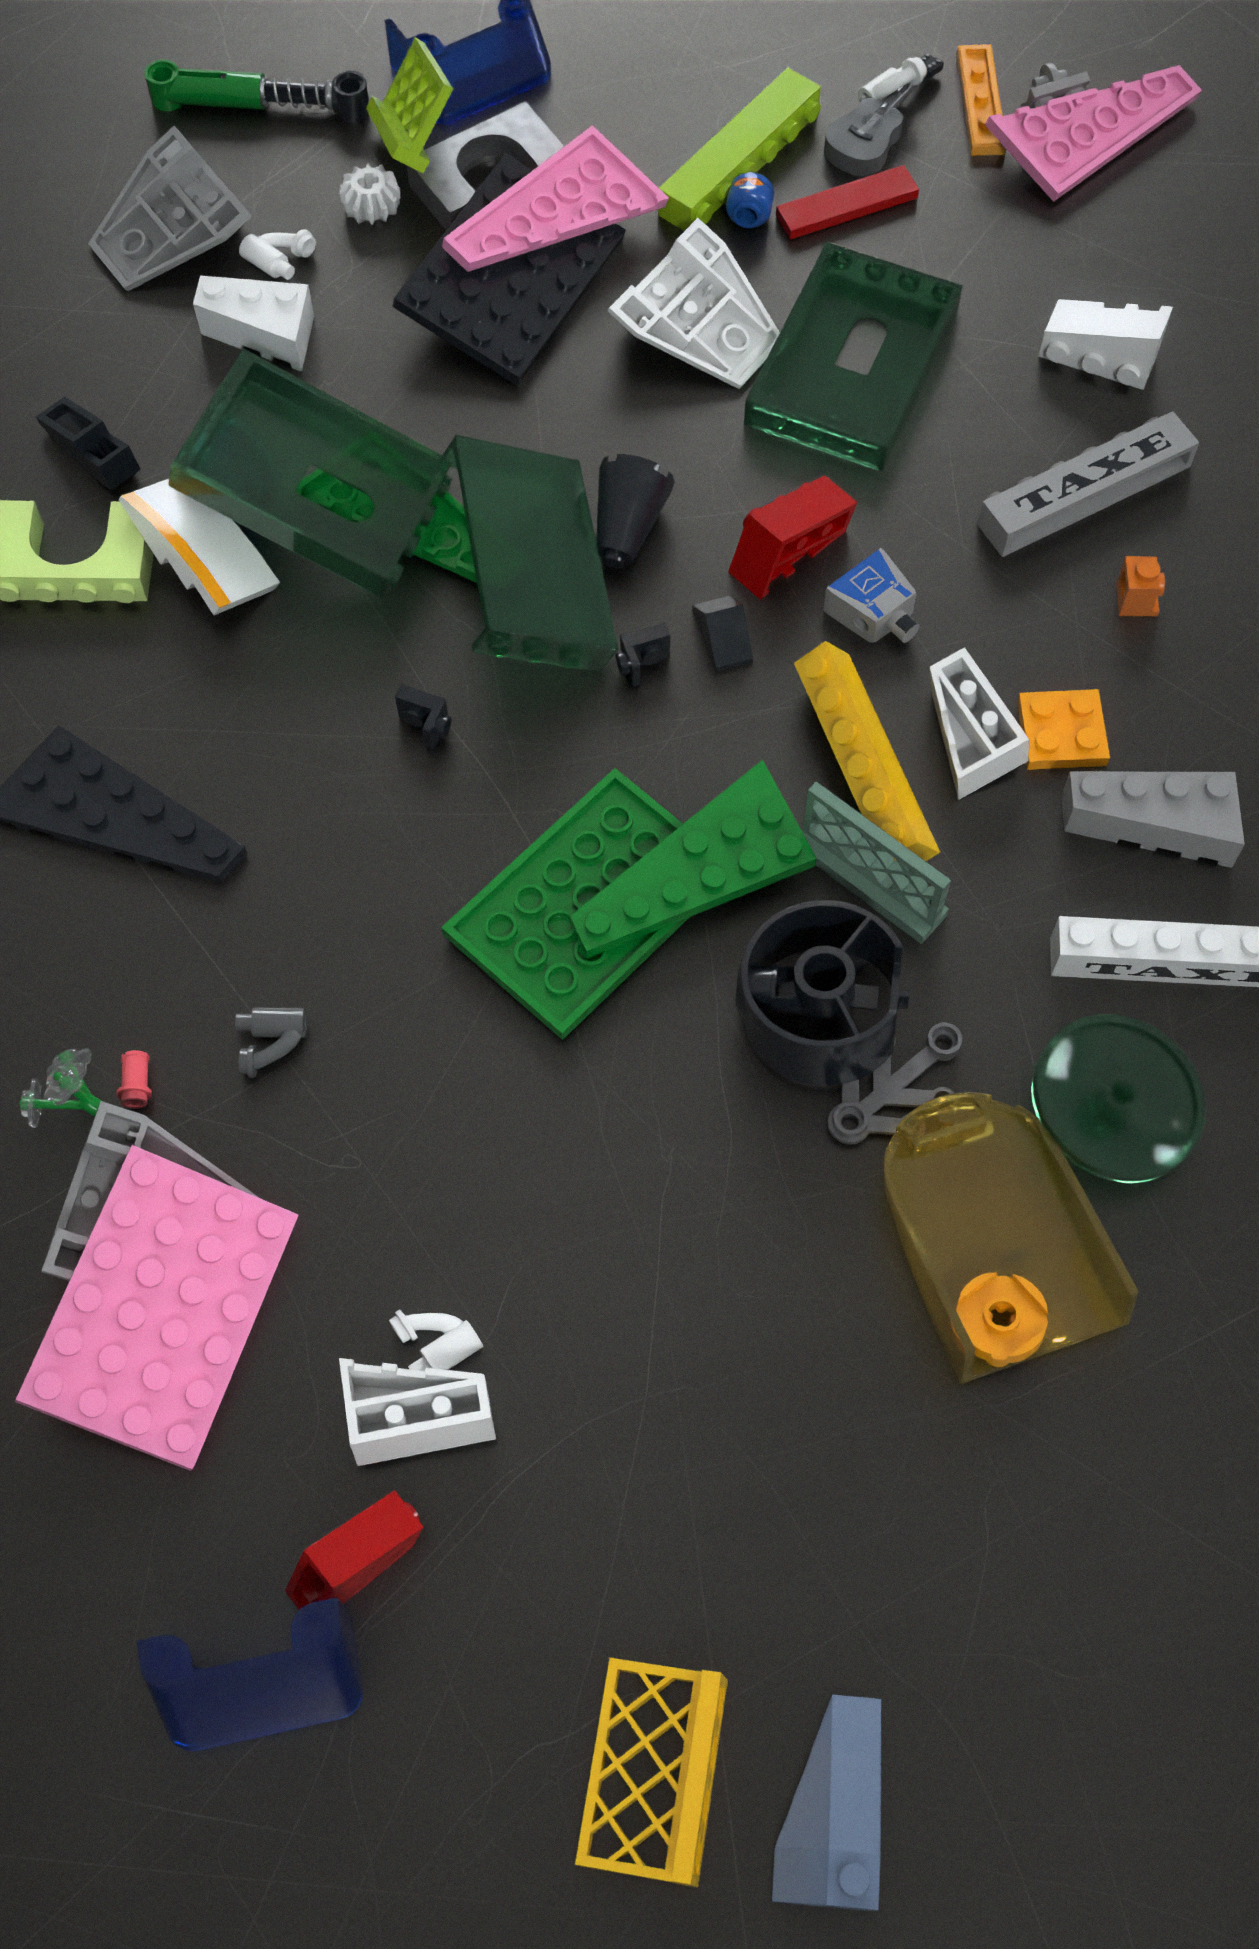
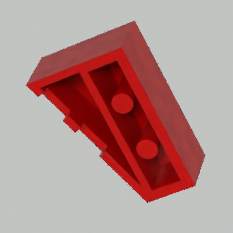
M824 475L810 483H803L798 489L786 495L778 496L773 502L761 508L752 509L743 520L744 528L728 572L761 600L769 593L768 586L780 575L787 579L795 573V568L792 565L807 554L813 558L846 532L858 502Z

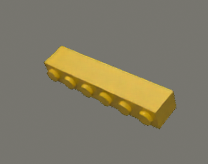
M824 641L794 662V665L861 815L924 861H928L939 854L940 850L852 659L845 651Z

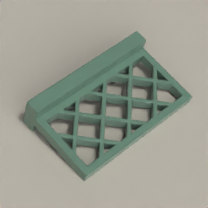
M815 782L808 789L802 832L817 858L816 866L922 944L947 917L949 908L944 904L951 880L818 782Z

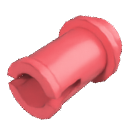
M138 1050L127 1051L121 1055L122 1082L121 1087L117 1089V1098L121 1100L123 1107L139 1109L145 1107L147 1100L152 1097V1090L148 1087L149 1055Z

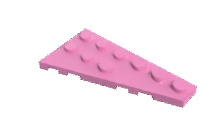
M1178 65L1145 74L1140 80L1125 83L1122 80L1112 83L1110 88L1098 91L1097 88L1051 99L1046 105L1030 109L1029 106L1018 108L1015 113L1001 116L1000 113L988 117L985 126L1054 202L1196 100L1202 90Z
M592 125L444 237L442 248L469 272L666 207L669 197Z

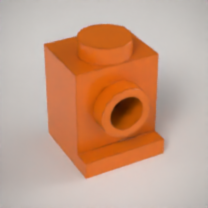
M1125 556L1116 582L1119 616L1159 615L1158 596H1163L1165 575L1163 572H1160L1157 557Z

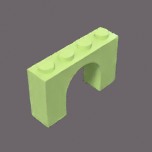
M0 500V600L6 602L16 600H40L43 602L78 600L85 603L93 601H118L122 603L148 601L154 554L120 502L111 501L106 538L99 550L81 562L59 565L47 562L39 557L44 523L35 501Z

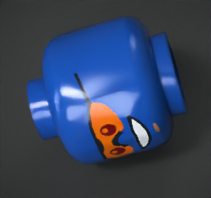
M748 172L737 176L731 183L726 202V211L729 218L735 224L744 228L759 227L766 223L771 215L775 192L772 183L759 173Z

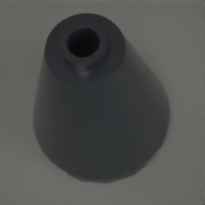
M618 454L616 461L609 462V456H606L599 467L596 554L602 558L603 564L612 568H623L624 565L633 563L668 500L675 483L673 475L669 471L667 477L659 472L660 465L658 463L629 454Z

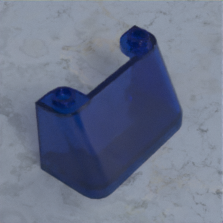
M337 1597L310 1603L303 1606L295 1614L291 1623L293 1649L208 1668L193 1666L189 1647L183 1640L173 1635H161L138 1640L137 1648L141 1673L169 1739L175 1746L186 1751H199L335 1721L352 1715L359 1708L363 1699V1685L351 1613Z

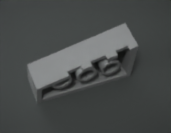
M1070 771L1061 795L1065 832L1115 843L1121 839L1140 844L1139 848L1156 851L1158 847L1181 852L1180 857L1197 860L1198 857L1218 861L1217 865L1230 868L1235 864L1245 845L1235 772Z

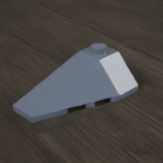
M832 1695L774 1847L771 1902L877 1911L879 1908L881 1851V1699Z

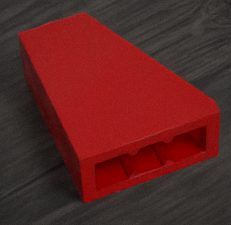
M394 1490L303 1551L285 1592L312 1628L322 1623L414 1546L424 1528L420 1523L417 1511L410 1503L404 1502Z

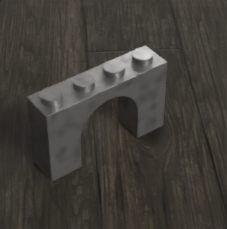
M525 101L425 149L424 151L430 162L424 173L407 166L409 186L443 228L447 230L475 193L474 189L463 177L469 169L484 162L500 161L506 153L531 170H534L561 150L564 145Z

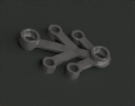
M946 1022L934 1025L928 1033L926 1047L893 1075H891L890 1056L880 1067L873 1071V1092L860 1103L859 1079L842 1084V1103L831 1110L828 1118V1129L831 1135L837 1141L844 1144L860 1143L869 1133L898 1135L901 1140L907 1143L919 1141L925 1130V1123L919 1115L910 1113L902 1118L876 1116L874 1114L883 1106L929 1108L937 1116L949 1115L956 1104V1096L951 1089L947 1087H938L934 1090L905 1088L936 1061H947L953 1059L958 1054L962 1044L960 1030L955 1025ZM939 1040L946 1041L950 1045V1049H939L935 1043ZM943 1096L949 1100L950 1105L941 1107L936 1104L935 1098ZM845 1119H852L856 1122L857 1127L853 1130H848L842 1126L841 1122ZM913 1123L918 1127L919 1131L915 1134H910L904 1130L903 1125Z

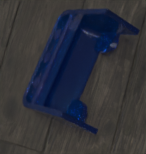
M501 0L498 4V16L502 22L446 46L443 45L438 37L429 33H420L406 39L391 18L384 20L390 65L396 73L414 38H417L426 44L453 87V91L436 123H454L549 80L551 77V59L530 0Z

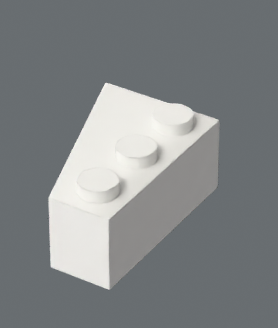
M1058 300L1045 329L1039 357L1144 390L1173 307L1161 306L1159 311L1138 310V304H1126L1125 309L1104 308V302Z
M965 647L930 666L931 693L959 800L1026 763L1029 756V738Z
M339 1358L349 1441L358 1466L496 1439L484 1374L426 1368L425 1371L401 1369L398 1368L397 1364L382 1363V1366L356 1364L353 1359Z

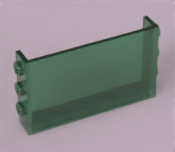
M455 435L441 456L440 465L458 470L485 623L484 630L472 645L473 653L491 655L496 658L506 657L526 660L530 663H545L564 668H578L600 672L618 651V645L580 461Z

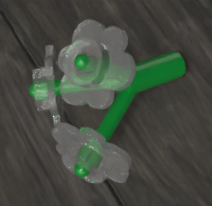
M89 1048L79 1051L68 1049L53 1059V1064L46 1069L48 1075L46 1080L48 1088L44 1092L46 1099H41L40 1097L41 1084H39L38 1079L32 1078L30 1090H23L21 1100L19 1101L21 1114L28 1117L29 1126L32 1128L38 1127L41 1109L85 1110L95 1117L102 1100L91 1094L83 1080L87 1073L86 1065L92 1060L90 1057L92 1052ZM71 1094H72V1095H74L78 1100H68V1099L70 1098V1096H71Z

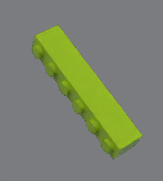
M787 67L659 187L669 199L666 207L658 209V215L683 231L697 218L704 224L708 223L713 213L723 204H726L729 188L737 176L748 172L756 173L766 163L772 162L781 148L787 143L793 142L799 131L808 123L815 121L821 109V104L819 103L821 86Z

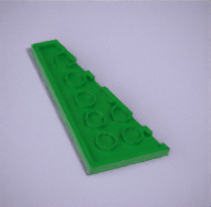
M373 427L288 489L290 499L496 592L502 590L527 570L526 561L376 427Z

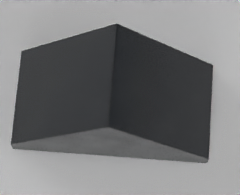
M726 596L692 605L693 613L715 672L753 663V654L742 603L731 596Z

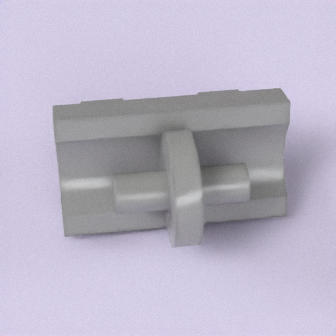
M1053 63L1043 64L1040 68L1039 77L1032 79L1033 88L1029 90L1028 100L1022 102L1020 107L1029 106L1032 109L1046 105L1051 99L1085 91V88L1091 81L1086 71L1067 77L1065 69L1058 71Z

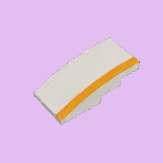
M185 474L177 475L120 497V503L159 563L162 565L169 562L187 590L196 587L213 615L271 592L279 585L280 582L236 523L206 492Z

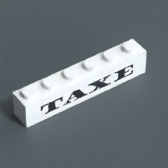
M1059 916L1050 938L1051 976L1259 987V927Z

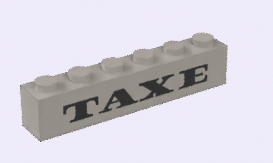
M1174 411L1159 418L1153 417L1142 426L1128 433L1121 432L1109 442L1098 447L1092 446L1087 448L1079 456L1071 460L1057 462L1049 470L1035 477L1029 476L1022 479L1016 486L1003 492L997 491L990 494L982 502L977 525L999 554L1004 557L1191 467L1199 441Z

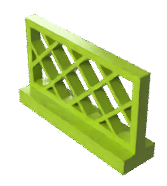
M414 38L384 100L381 101L372 96L366 110L391 157L424 173L430 160L423 147L449 99L453 87L426 44L417 38Z

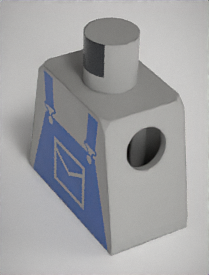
M879 548L826 588L823 611L868 642H877L891 631L903 643H906L915 636L920 627L910 617L913 613L916 599L915 589L882 548Z

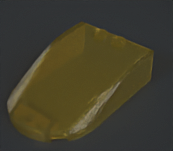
M966 1092L948 1094L927 1101L911 1111L898 1124L896 1132L885 1152L884 1188L921 1297L961 1384L1129 1325L1139 1291L1056 1139L1041 1120L1018 1104L1015 1108L992 1100V1095ZM997 1272V1276L1011 1278L1012 1274L1021 1276L1038 1288L1047 1304L1048 1324L1040 1347L1030 1357L1016 1363H1008L1004 1367L991 1366L986 1360L974 1355L975 1348L956 1311L963 1288L972 1279L985 1273ZM996 1309L991 1311L994 1324L998 1326L1010 1325L1009 1319L1012 1316L1010 1312L999 1313Z

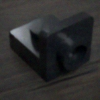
M666 623L620 635V652L615 653L616 662L622 676L628 675L632 687L640 685V665H653L670 657V633Z
M401 684L395 695L399 717L412 726H423L425 746L428 749L434 750L439 739H445L451 727L452 718L448 716L446 699Z

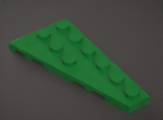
M762 759L570 916V924L586 957L589 958L815 867L817 858Z

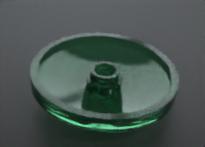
M1098 1014L1080 1018L1063 1027L1054 1035L1042 1050L1034 1067L1031 1084L1032 1102L1037 1120L1043 1132L1063 1157L1076 1167L1095 1177L1119 1183H1140L1159 1178L1172 1171L1186 1159L1196 1147L1202 1135L1206 1119V1101L1203 1086L1194 1065L1184 1051L1170 1037L1141 1020L1116 1014Z

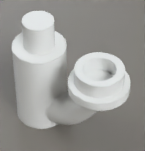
M918 57L908 58L899 69L889 68L858 90L859 102L866 98H875L884 102L891 93L907 83L918 85L922 82L927 72L924 62Z
M305 229L297 234L267 233L259 237L249 234L241 242L239 254L273 278L282 276L289 280L293 277L295 268L288 263V257L275 248L290 247L294 255L306 258L313 253L316 240Z
M399 1309L395 1312L396 1316L389 1320L402 1343L409 1339L412 1341L416 1340L418 1337L415 1331L435 1330L444 1333V1335L420 1350L423 1357L409 1365L408 1368L410 1370L425 1371L426 1368L449 1370L483 1347L479 1337L467 1320L463 1322L461 1319L449 1314L422 1313L405 1316Z

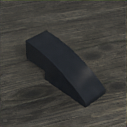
M64 396L36 416L38 423L82 468L111 491L141 470L129 445L110 434L103 420Z

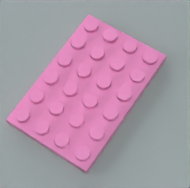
M132 1145L15 1402L192 1471L298 1218V1214Z

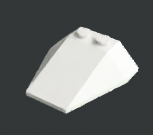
M699 218L676 239L668 255L636 288L631 285L607 311L636 338L738 389L745 384L784 341V338L725 242Z

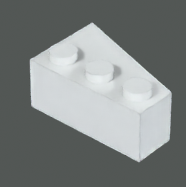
M200 276L193 306L202 335L242 349L243 346L260 351L261 357L269 360L276 357L291 363L293 369L302 372L314 319L308 284Z

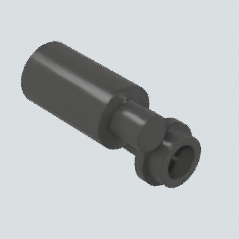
M254 1007L252 1014H236V1031H251L253 1037L279 1038L276 1042L259 1052L256 1045L241 1048L239 1052L240 1074H248V1077L255 1078L257 1069L291 1052L300 1039L306 1037V1008Z

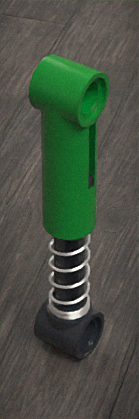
M166 59L155 60L148 64L144 70L151 103L156 109L161 111H173L182 105L263 110L265 106H270L272 102H277L280 107H283L286 103H291L294 108L298 107L299 104H305L308 109L313 104L319 105L322 110L328 108L337 112L340 119L350 123L362 121L369 115L366 110L369 103L366 78L363 74L353 70L337 74L333 81L329 82L328 80L325 82V85L317 84V80H315V84H304L303 79H301V83H290L289 78L287 83L276 82L275 77L273 82H269L264 73L178 68L174 62Z

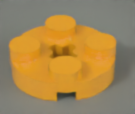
M997 1272L985 1273L972 1279L961 1291L954 1315V1325L960 1340L970 1352L986 1360L991 1366L1004 1367L1008 1363H1016L1030 1357L1040 1347L1048 1324L1047 1304L1038 1288L1027 1279L1012 1274L1011 1278L997 1276ZM996 1309L999 1313L1010 1312L1012 1314L1009 1319L1010 1325L998 1326L994 1324L991 1311Z

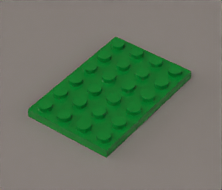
M614 768L441 927L442 935L563 1040L690 918L688 917L587 958L572 929L570 916L683 823Z

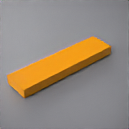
M960 45L957 47L956 58L971 156L1005 155L1006 148L985 126L989 116L999 113L1003 116L992 45Z

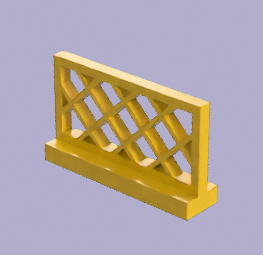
M609 1658L575 1865L698 1888L728 1679L721 1672L708 1670L700 1672ZM620 1671L639 1674L649 1688L647 1692L627 1707L617 1694ZM648 1676L660 1677L663 1679L656 1685H653ZM675 1680L692 1682L690 1703L674 1715L659 1692ZM655 1697L669 1719L648 1736H645L631 1714ZM616 1702L621 1712L613 1717L614 1704ZM688 1715L685 1732L679 1721ZM624 1719H627L641 1741L618 1758L608 1744L610 1730ZM674 1726L684 1740L683 1753L666 1766L651 1743ZM646 1748L661 1771L638 1788L623 1765ZM607 1753L613 1763L604 1769ZM680 1767L677 1783L671 1773ZM618 1770L633 1793L609 1810L600 1796L601 1783ZM664 1778H667L676 1792L675 1806L658 1819L643 1795ZM638 1800L653 1824L629 1841L614 1817ZM599 1806L604 1816L595 1822L597 1807ZM672 1819L671 1833L669 1836L663 1825H665L668 1821ZM609 1822L624 1846L608 1859L590 1856L593 1834ZM657 1830L668 1845L665 1869L646 1866L635 1850V1847ZM629 1853L636 1864L620 1862L619 1860Z

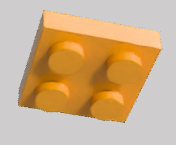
M1099 689L1019 693L1017 706L1020 726L1029 738L1027 770L1108 765L1110 755Z

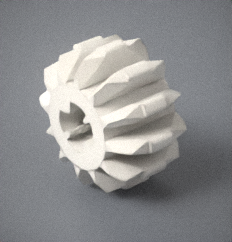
M367 163L366 168L360 169L354 166L352 174H344L343 184L340 185V199L343 202L344 210L348 217L356 218L358 224L369 220L373 226L375 220L380 219L387 222L388 215L397 213L401 194L400 187L397 185L392 171H385L383 165L371 168L369 163Z

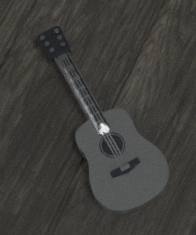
M924 54L920 58L926 66V78L929 79L943 70L944 62L932 55ZM907 83L891 93L884 102L875 98L863 99L853 112L834 120L826 129L824 144L826 159L838 169L856 176H870L880 171L886 162L889 148L901 136L903 115L896 108L918 85Z

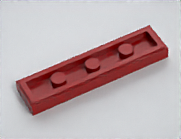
M902 165L776 206V216L791 240L917 199L919 188L906 167Z

